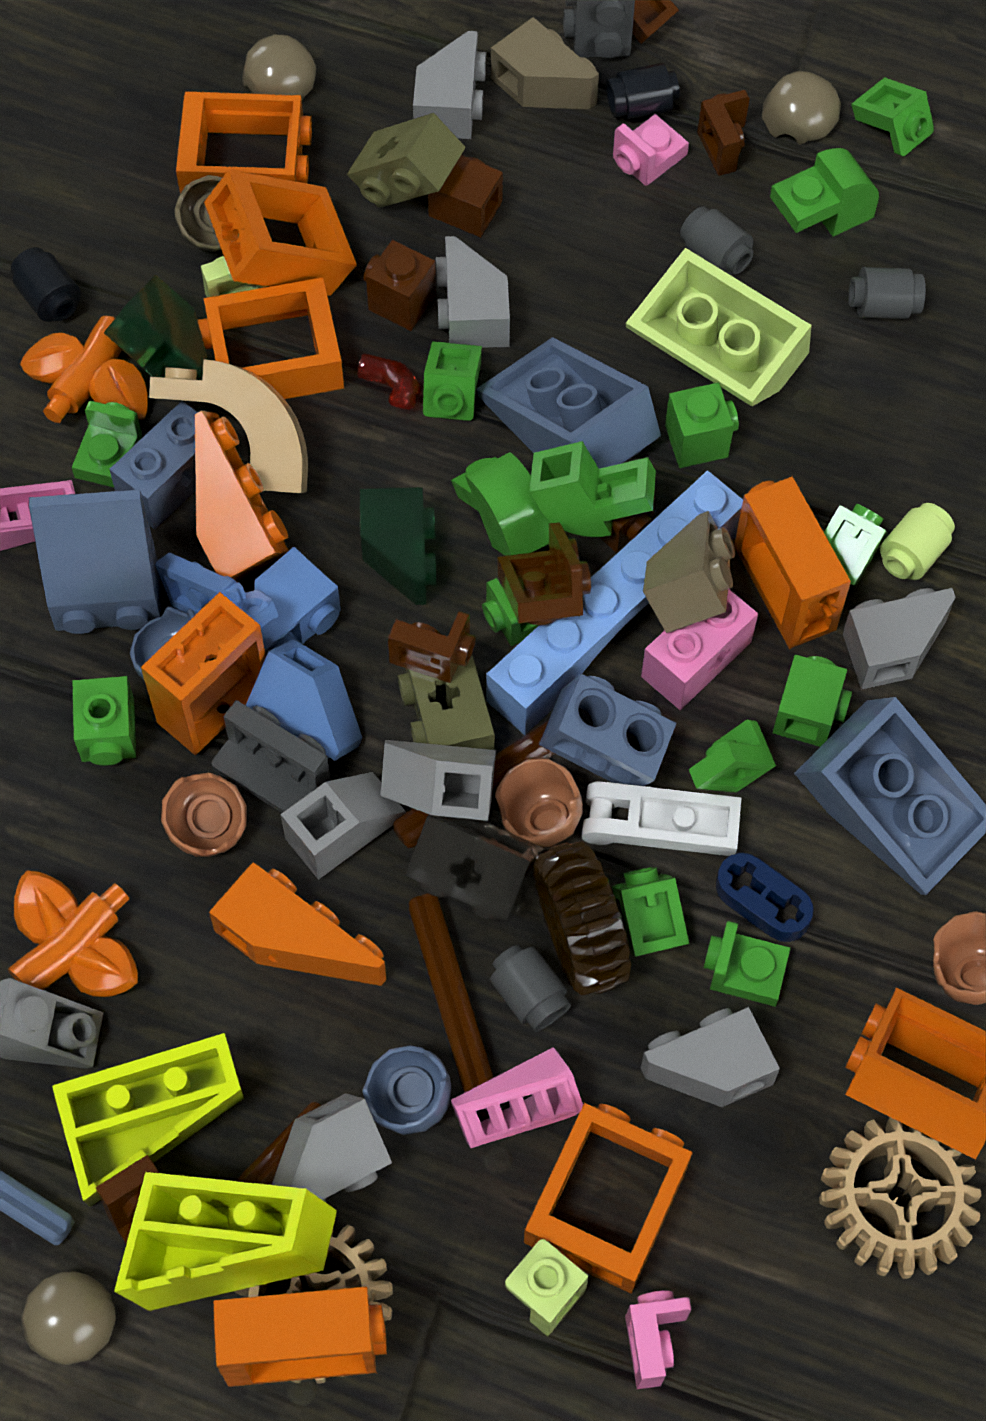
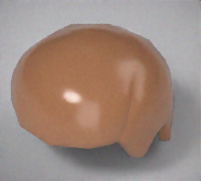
M549 758L527 759L507 771L496 789L495 798L505 830L520 845L531 849L552 847L573 835L583 813L580 791L571 773L566 767Z
M213 773L195 774L181 777L171 786L162 800L161 823L169 840L181 851L193 856L210 857L231 849L241 838L247 826V805L237 786L221 776Z
M974 911L956 915L944 924L934 936V975L938 985L943 988L944 993L954 1001L973 1005L986 1003V913Z

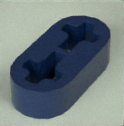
M737 853L730 855L722 862L716 878V891L719 898L727 906L778 941L791 942L798 940L807 932L813 917V904L810 897L802 889L751 854ZM744 872L751 874L750 886L754 890L745 885L739 891L731 887L733 876L730 873L738 877ZM789 904L795 906L798 909L795 916L797 921L790 918L783 924L776 919L778 914L776 906L781 909H785Z

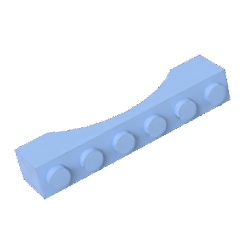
M707 470L591 577L590 594L583 595L582 616L557 618L552 623L539 625L486 674V701L521 733L526 735L554 709L561 689L582 674L610 640L649 603L643 593L647 561L696 516L706 511L710 512L718 529L724 527L733 541L736 538L743 499Z

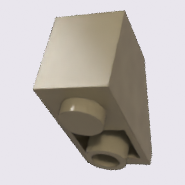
M534 17L491 47V79L522 107L590 110L597 105L599 73L588 59L580 58L564 44L557 32L547 29Z
M709 511L696 516L646 563L643 593L666 633L726 612L728 589L733 587L730 559L735 557V549L728 531L724 527L718 529Z

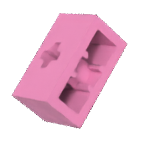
M728 589L725 613L666 633L664 630L645 648L641 677L675 707L682 710L752 642L758 613Z

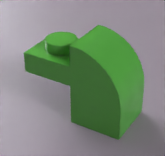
M832 148L817 153L813 167L772 185L770 198L796 233L822 221L834 237L874 218L879 192L848 150Z
M581 441L535 452L533 455L529 493L543 515L551 523L560 522L564 531L587 537L610 536L614 519L653 511L656 470L648 457L599 469L585 444Z
M511 452L500 458L493 457L477 460L466 468L465 473L451 480L458 498L480 513L492 547L503 555L532 553L549 544V523L551 522L543 515L529 493L531 475Z

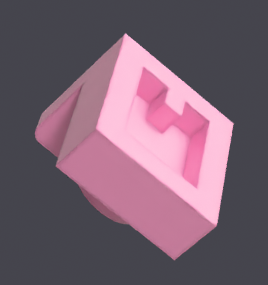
M655 114L633 131L625 124H621L615 129L613 158L624 173L635 176L647 186L688 155L689 142Z
M655 1291L638 1296V1304L630 1305L625 1316L637 1389L661 1386L666 1377L665 1368H672L674 1366L669 1331H659L658 1325L687 1320L691 1312V1305L688 1297L674 1299L672 1291Z

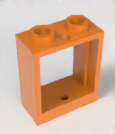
M185 92L176 165L180 194L190 182L207 175L223 177L229 169L308 184L309 159L308 155H302L303 145L311 146L312 117L303 116L301 95ZM208 133L288 135L285 168L205 166Z
M229 169L204 201L232 279L235 282L270 287L323 277L326 293L328 296H331L357 265L326 187ZM263 218L296 223L306 247L272 242Z
M323 277L204 298L207 318L197 321L203 350L213 348L215 357L213 361L229 364L223 330L308 315L316 355L243 367V369L265 380L284 399L344 389L342 361Z
M793 476L776 483L774 481H765L754 486L743 497L734 547L788 648L791 649L837 630L851 580Z
M221 592L141 666L157 723L195 756L226 727L223 718L226 713H219L217 711L218 707L227 705L230 708L236 700L246 705L266 658L260 624Z
M896 987L887 1008L877 1003L875 1004L861 1035L870 1038L871 1041L860 1036L845 1068L854 1072L855 1075L845 1095L976 1160L986 1142V1031ZM886 1043L978 1087L973 1101L881 1056Z
M584 1103L525 1228L524 1243L534 1247L539 1240L544 1239L582 1271L632 1294L686 1173L692 1152L683 1148L684 1142L670 1132L653 1128L650 1133L630 1124V1117L613 1106L599 1104L598 1108ZM590 1131L669 1167L631 1253L551 1216Z
M367 1287L214 1300L216 1366L228 1387L377 1373L375 1355L387 1354L382 1304L371 1305Z

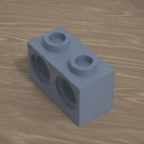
M580 674L561 689L539 745L612 783L646 786L656 778L676 723L663 717L660 710L654 705L644 701H633L614 691V687L606 680ZM578 708H582L589 713L593 721V727L582 721ZM626 732L632 734L637 739L640 751L635 750L628 743Z

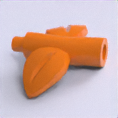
M101 316L84 346L76 337L65 333H52L40 339L26 352L20 363L23 371L34 380L52 384L47 391L50 402L43 410L44 415L49 420L60 423L67 412L77 413L90 396L98 403L116 402L136 412L139 420H145L148 412V394L145 381L134 364L118 359L130 338V333L124 324L113 317Z
M27 870L21 876L14 897V918L18 929L33 943L39 945L8 968L9 973L15 980L41 990H45L66 973L69 974L73 984L81 992L91 996L110 997L130 990L138 983V970L134 958L120 940L105 936L119 921L115 912L130 900L128 895L114 883L100 897L92 892L79 905L74 894L61 881L42 872Z

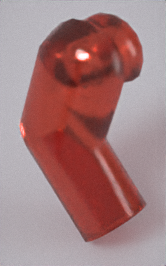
M363 353L358 367V378L388 385L392 388L388 399L391 406L407 410L413 409L416 404V394L421 392V385L409 368L398 361Z

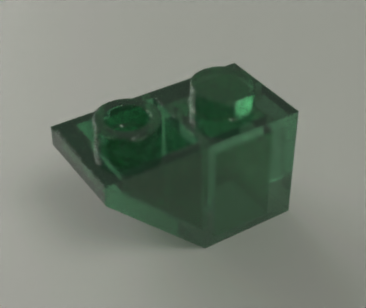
M155 275L126 304L105 330L104 334L153 377L165 378V368L197 370L196 380H200L203 377L204 359L208 360L195 310L163 280Z
M423 487L360 489V537L363 561L415 605H426V585H436L435 553L425 554V539H435L434 507H424Z

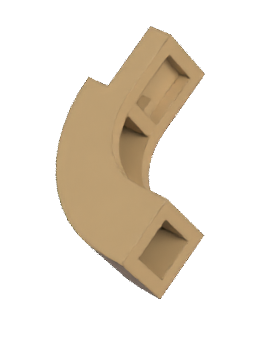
M206 359L203 361L202 380H196L197 370L165 368V378L150 377L149 398L212 403L230 412L240 422L250 444V465L260 477L264 488L263 491L307 492L308 455L303 431L289 404L265 380L241 367Z

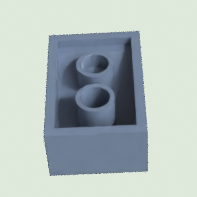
M553 337L476 389L478 397L533 453L583 441L600 469L624 463L661 436L648 386Z
M140 490L29 497V510L47 607L56 631L65 630L73 634H83L92 631L94 628L117 626L126 630L141 629L148 621L161 617L160 576L155 566L158 558Z
M896 697L867 700L794 773L831 817L921 895H927L986 833V804Z

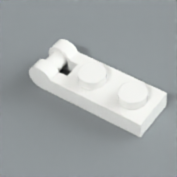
M592 782L588 784L586 793V804L590 806L589 818L583 821L581 837L585 842L595 845L621 843L730 856L736 854L742 798L610 782ZM617 807L629 808L628 820L611 819L612 809Z

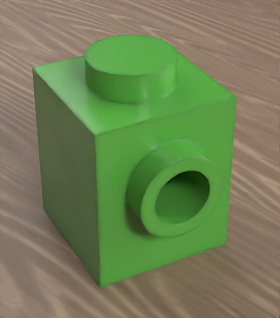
M719 382L669 393L665 427L679 468L728 458L733 431L738 430L739 422L736 407L732 400L725 401Z
M794 655L773 734L821 747L828 739L833 720L844 722L852 691L842 689L847 669L838 667L832 661L823 657L809 656L806 658Z
M128 677L72 680L74 742L81 761H90L96 765L106 766L117 764L125 758H136L134 697Z

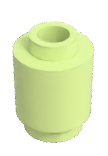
M923 503L919 508H912L880 545L883 565L888 572L900 579L918 580L922 578L952 541L951 534L955 530V525L950 515L944 509L932 503Z

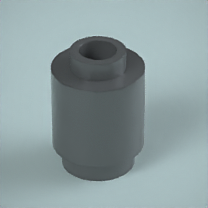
M701 206L687 217L681 227L680 237L685 241V247L729 275L741 273L753 258V237L717 209L709 210L707 207Z
M862 267L858 277H852L850 280L848 291L850 307H856L860 318L908 319L911 314H921L926 294L925 278L923 274H913L910 268Z
M519 944L514 945L500 954L492 963L496 971L491 975L490 982L520 1023H528L534 1032H539L553 1024L571 1007L570 1002L565 997L567 993L566 987L535 946L523 950Z

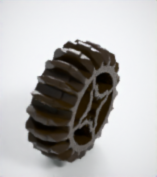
M583 841L572 844L567 842L551 847L547 852L536 856L533 875L536 880L535 887L539 896V904L550 939L561 963L563 973H566L569 984L582 996L591 993L600 994L615 989L616 985L627 982L632 965L629 958L630 950L626 941L627 934L623 928L622 916L618 911L608 877L605 876L601 862L597 860L595 852Z

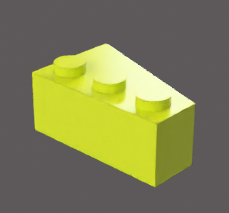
M225 1033L52 1086L82 1199L90 1207L101 1200L95 1187L146 1155L154 1163L244 1099Z
M145 1172L114 1292L150 1311L323 1271L337 1210L304 1188Z

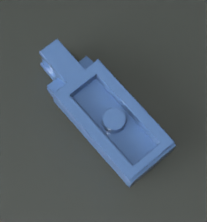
M170 552L155 562L156 569L172 607L187 613L191 609L197 614L221 592L260 624L261 628L272 619L279 617L274 602L270 597L260 590L245 593L243 586L229 576L219 575L202 567L197 562H190Z

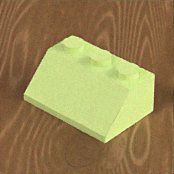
M687 248L682 251L626 322V328L714 383L719 382L720 387L750 406H754L779 392L809 354L812 326Z

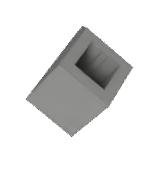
M467 31L416 67L413 119L435 113L459 139H471L473 119L482 120L483 90H475L476 81H485L486 52H478V31Z
M456 236L445 237L446 257H436L437 287H447V299H438L439 329H449V343L482 346V348L509 347L508 277Z
M930 588L920 589L910 593L903 599L883 602L879 599L869 600L849 611L843 637L861 690L913 678L947 621L956 598L953 588L934 591Z
M385 740L380 796L434 816L488 821L492 801L496 750Z
M373 772L327 781L280 814L286 841L318 880L393 826L394 821L406 813L398 802L380 796L381 781Z
M12 978L0 980V1057L16 1061L85 1069L92 1068L103 1012Z
M749 1007L736 1013H732L730 1008L714 1012L700 1022L701 1028L683 1036L680 1035L679 1031H671L659 1036L648 1044L649 1050L644 1052L641 1064V1071L645 1079L720 1107L729 1105L774 1085L780 1070Z
M345 1093L295 1119L272 1185L308 1189L326 1202L325 1198L342 1189H345L346 1192H352L373 1183L378 1178L376 1171L391 1164L392 1161L365 1099Z

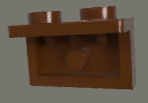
M560 522L549 523V551L497 557L498 577L518 623L528 622L533 625H546L554 622L557 618L583 615V595L590 594L591 592L590 571L586 561H579L576 540L568 539Z

